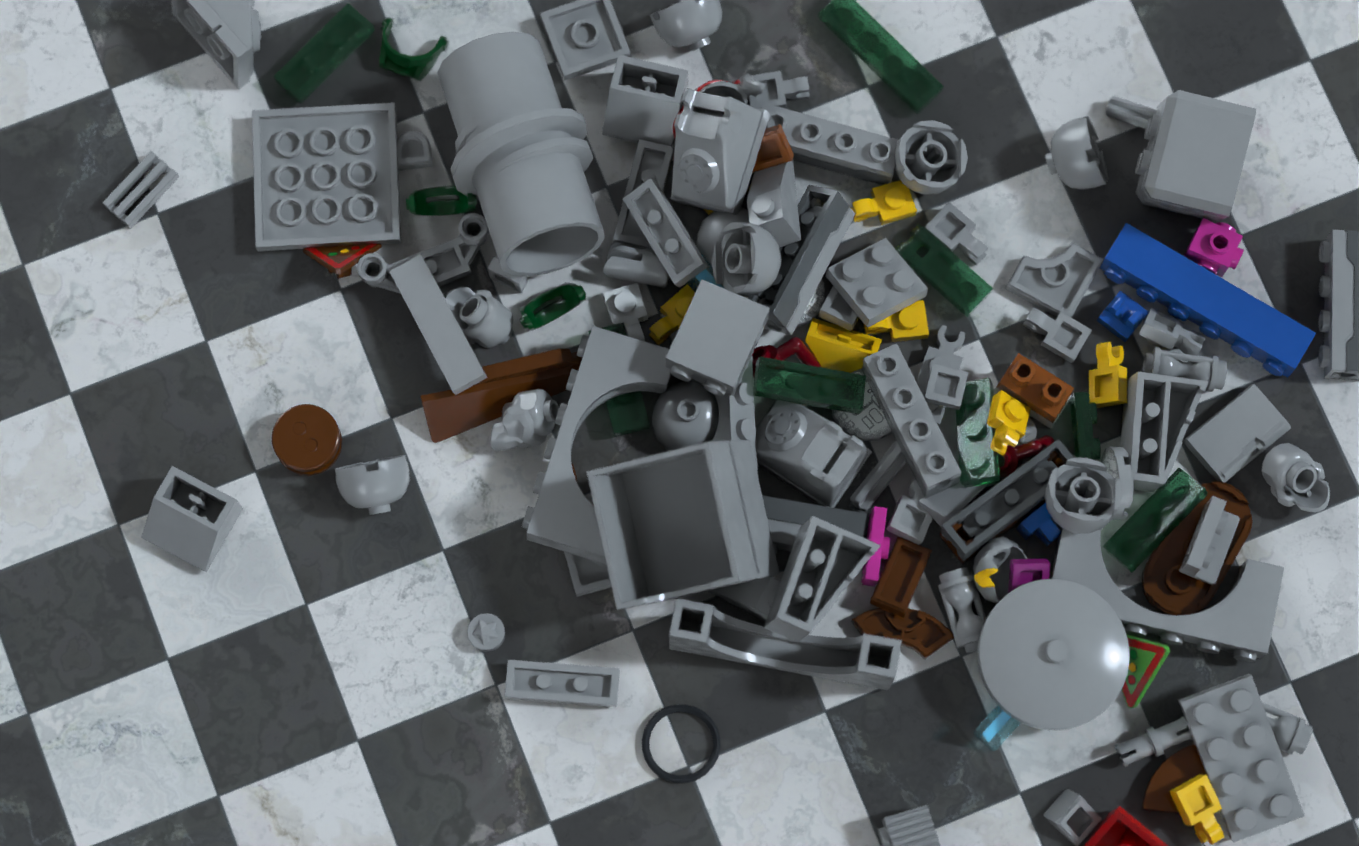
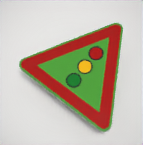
M1127 635L1129 668L1121 690L1127 706L1132 709L1136 708L1168 656L1170 649L1165 644Z

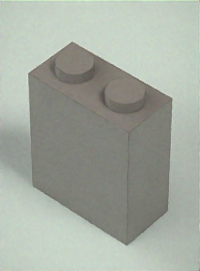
M701 279L666 356V368L671 369L670 374L680 380L689 382L692 378L704 383V388L715 395L724 396L727 393L734 396L768 321L770 308Z

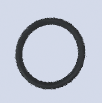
M686 704L672 705L657 712L648 721L642 736V752L650 769L659 777L674 783H689L705 776L714 767L721 748L719 731L712 718L699 708ZM675 712L691 713L702 719L710 729L713 738V749L708 762L700 770L688 775H674L662 770L656 764L650 752L649 740L654 726L663 717Z

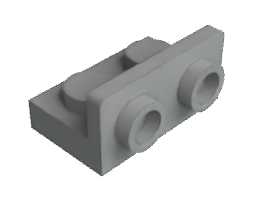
M1212 496L1203 508L1179 570L1183 574L1210 585L1217 581L1240 521L1238 516L1224 511L1227 501Z

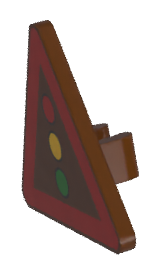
M366 244L303 248V253L327 268L329 273H335L337 279L351 276V267L356 265L364 255L374 253L382 248V245Z

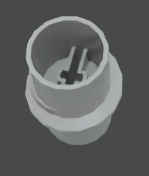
M504 32L472 40L454 50L442 61L437 72L458 134L455 141L456 156L450 170L457 191L467 197V193L476 194L477 200L480 201L502 271L512 276H535L569 267L585 259L600 247L605 238L604 230L584 171L587 170L593 160L589 144L584 140L588 134L587 126L582 114L573 109L561 107L539 40L527 33Z

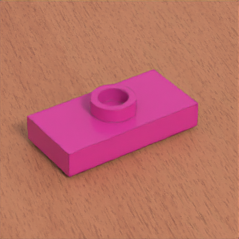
M874 506L869 514L866 539L881 546L863 566L862 585L876 586L879 579L881 559L888 558L890 538L884 537L887 508Z

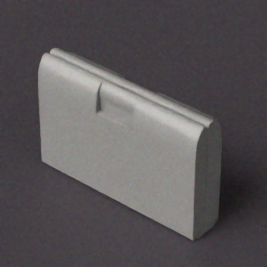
M1251 384L1185 438L1183 442L1217 482L1225 483L1289 431L1291 426L1255 384Z

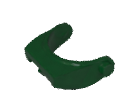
M387 17L381 24L383 33L379 67L418 81L423 80L433 68L441 52L447 50L449 44L447 37L441 36L435 47L428 53L417 56L401 54L393 49L388 42L393 26V18Z
M456 186L424 188L413 191L409 198H406V209L410 210V213L419 216L464 214L476 209L477 197L476 194L467 193V197L457 191ZM443 195L460 196V199H443L427 202L429 197Z
M569 282L563 283L540 294L520 308L522 318L519 321L524 329L536 330L576 308L586 300V293L581 285L578 286ZM560 295L562 296V299L550 303L535 314L533 313L543 303Z

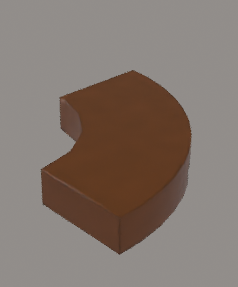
M875 608L851 620L861 636L869 634L901 640V646L914 650L924 660L954 639L953 633L942 622L920 610L908 608L903 618L884 609Z
M1195 744L1177 751L1157 768L1146 787L1141 810L1179 814L1169 791L1199 774L1206 775Z

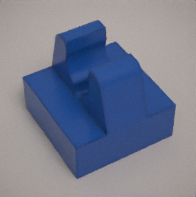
M1120 290L1098 317L1097 322L1126 342L1146 318L1149 311Z
M1046 502L1023 520L1016 529L1025 540L1035 534L1046 546L1051 544L1061 534V531L1051 520L1052 517L1046 508Z

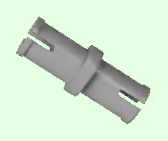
M1185 716L1156 729L1151 726L1145 729L1144 734L1123 743L1115 744L1117 753L1121 755L1119 758L1123 766L1126 767L1128 764L1155 754L1156 757L1164 754L1165 749L1186 740H1191L1193 737L1188 729Z

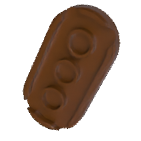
M1210 482L1199 485L1187 493L1174 513L1142 572L1144 595L1148 602L1160 613L1178 616L1199 613L1211 602L1245 543L1253 523L1248 501L1242 492L1234 486L1223 482ZM1215 496L1227 501L1224 511L1238 516L1240 521L1217 581L1210 585L1183 574L1179 570L1203 508L1210 498Z

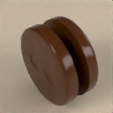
M302 404L291 407L277 419L272 431V446L280 462L288 470L299 475L312 476L325 472L337 461L342 450V435L335 419L328 411L316 405Z

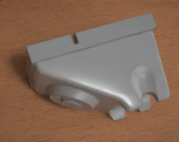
M171 0L174 17L238 89L249 83L250 76L254 72L253 54L260 51L261 22H259L258 11L252 9L255 1Z
M687 88L684 90L681 100L684 105L681 114H677L674 122L676 136L672 194L670 199L680 204L737 215L741 211L770 113L765 109L752 107L730 96L722 97Z
M783 392L779 393L756 427L758 466L820 506L835 508L872 454V451L865 447L862 440L846 434L839 425L799 404Z

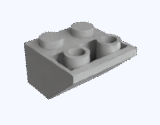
M618 55L610 85L602 135L638 143L639 139L673 147L675 139L673 123L683 107L681 100L684 90L688 87V70Z
M172 466L153 498L141 537L207 572L243 508L231 496Z

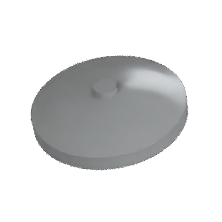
M1037 580L1019 586L1008 593L989 613L983 624L978 641L979 671L991 698L1005 713L1015 720L1038 729H1070L1098 717L1119 695L1129 668L1128 639L1116 612L1096 592L1086 586L1068 580Z

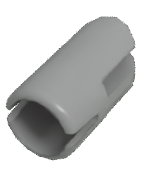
M620 242L611 243L603 269L606 276L658 287H666L668 285L667 282L670 276L653 249Z

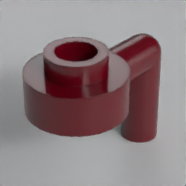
M798 337L791 338L777 348L772 345L759 346L754 349L752 354L753 378L757 382H766L774 378L782 370L785 359L793 354L809 373H815L821 365Z
M1045 435L1015 447L1008 444L1006 453L1003 455L1005 458L1004 466L997 464L995 459L997 452L992 450L989 445L983 455L984 465L997 473V477H1008L1021 467L1023 459L1039 454L1054 443V439L1049 435Z

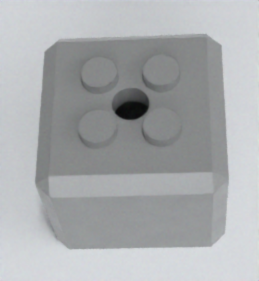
M1181 90L1165 98L1157 106L1156 114H1153L1152 118L1149 117L1144 133V139L1149 140L1146 150L1144 149L1143 153H1140L1135 169V174L1140 175L1136 195L1141 203L1197 218H1205L1214 222H1219L1229 217L1254 125L1256 109Z

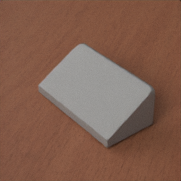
M967 455L958 464L962 472L959 484L926 499L923 497L918 503L942 527L944 523L978 497L995 480L998 474Z

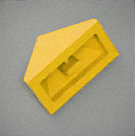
M813 318L805 342L830 381L861 369L863 358L878 352L882 341L880 338L854 330L851 332L838 325Z

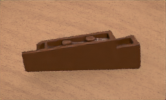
M559 348L482 366L488 378L457 395L452 390L421 395L432 441L438 443L502 417L505 403L512 402L515 395L519 392L543 389L552 397L567 391L566 386L571 370H579L582 357L577 356V352L571 353L569 348Z

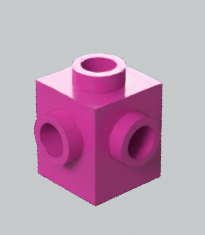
M1203 218L1184 256L1212 273L1223 277L1229 267L1235 270L1244 250L1238 246L1243 236L1236 233L1235 228L1223 222L1214 223Z

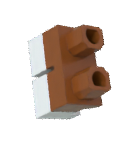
M1018 353L993 392L997 394L1000 390H1003L1020 402L1027 403V406L1030 407L1029 415L1047 427L1052 428L1070 401L1074 387Z

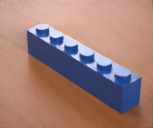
M1128 223L1124 225L1100 266V269L1105 271L1106 277L1117 284L1126 283L1136 289L1137 295L1151 303L1157 301L1167 307L1169 314L1176 319L1193 322L1199 326V330L1207 337L1215 340L1220 338L1229 343L1235 353L1245 358L1253 357L1263 363L1262 366L1267 372L1280 377L1283 375L1288 378L1298 366L1316 335V332Z

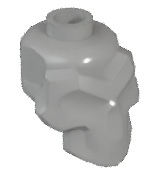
M469 287L453 289L444 295L469 343H478L482 347L493 348L497 345H503L511 337L514 322L513 314L497 299L493 298L489 290H477L474 293Z
M543 389L517 393L512 402L505 403L503 406L502 422L495 423L492 426V449L495 451L508 450L515 447L525 449L532 445L539 446L545 442L547 435L554 429L559 410L558 403L552 400L551 396Z
M1290 443L1279 444L1267 453L1261 471L1267 484L1271 486V493L1277 498L1279 503L1287 507L1296 504L1301 510L1308 512L1325 510L1329 503L1330 488L1329 483L1324 480L1325 473L1322 464L1313 461L1307 452Z

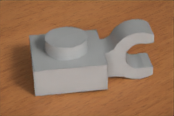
M781 71L752 75L758 82L765 85L761 94H758L756 97L749 96L750 106L762 109L763 103L787 109L786 99L801 100L810 98L807 77H797L783 81Z
M950 202L925 226L924 232L950 254L959 247L964 255L975 265H978L987 255L985 252L988 248L971 234L975 230L976 224Z
M1034 307L1023 323L1031 331L1045 335L1041 343L1043 347L1070 363L1075 360L1092 331L1063 312H1060L1054 320Z

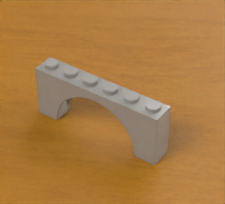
M592 326L590 336H582L577 356L582 357L579 370H571L566 390L572 391L568 405L560 404L555 424L561 427L557 439L550 437L544 458L550 461L546 473L539 471L534 485L533 493L539 494L535 508L528 506L522 523V528L528 529V541L607 564L595 508L580 490L573 473L571 463L573 441L587 416L607 400L621 394L636 391H649L661 394L666 392L671 377V369L666 368L668 348Z
M1060 527L1061 534L1057 539L1049 579L1072 581L1096 592L1116 612L1126 634L1137 637H1146V633L1161 636L1160 641L1172 645H1182L1183 641L1197 644V650L1212 654H1218L1219 650L1234 653L1233 658L1246 662H1256V658L1261 659L1268 654L1284 567L1247 559L1240 565L1233 587L1221 602L1199 613L1181 616L1165 615L1150 611L1136 604L1113 582L1101 553V529L1088 534H1076Z
M676 598L669 634V649L888 691L896 677L902 642L901 640L869 634L852 638L807 635L799 642H796L763 626L723 614L714 605Z

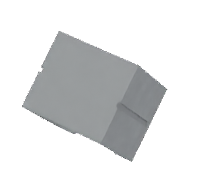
M750 440L705 442L587 472L617 610L662 602L780 575Z

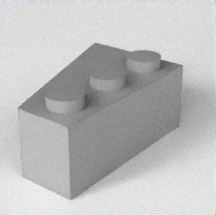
M1136 372L1127 379V403L1123 404L1120 447H1123L1129 454L1127 458H1124L1125 464H1130L1133 470V490L1154 492L1166 484L1183 444L1184 435L1195 416V409L1209 381L1145 372Z
M812 516L799 528L764 628L796 642L802 640L813 631L837 601L841 593L854 580L862 567L881 545Z

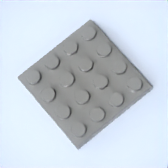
M395 103L252 110L255 244L257 251L401 243Z

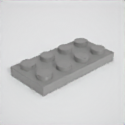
M1246 674L1179 700L1206 775L1222 807L1220 812L1233 842L1304 817L1251 674Z

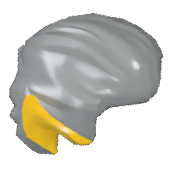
M999 537L988 541L974 559L975 585L986 600L995 604L1008 594L1010 559H1028L1023 550L1018 547V544L1008 538Z

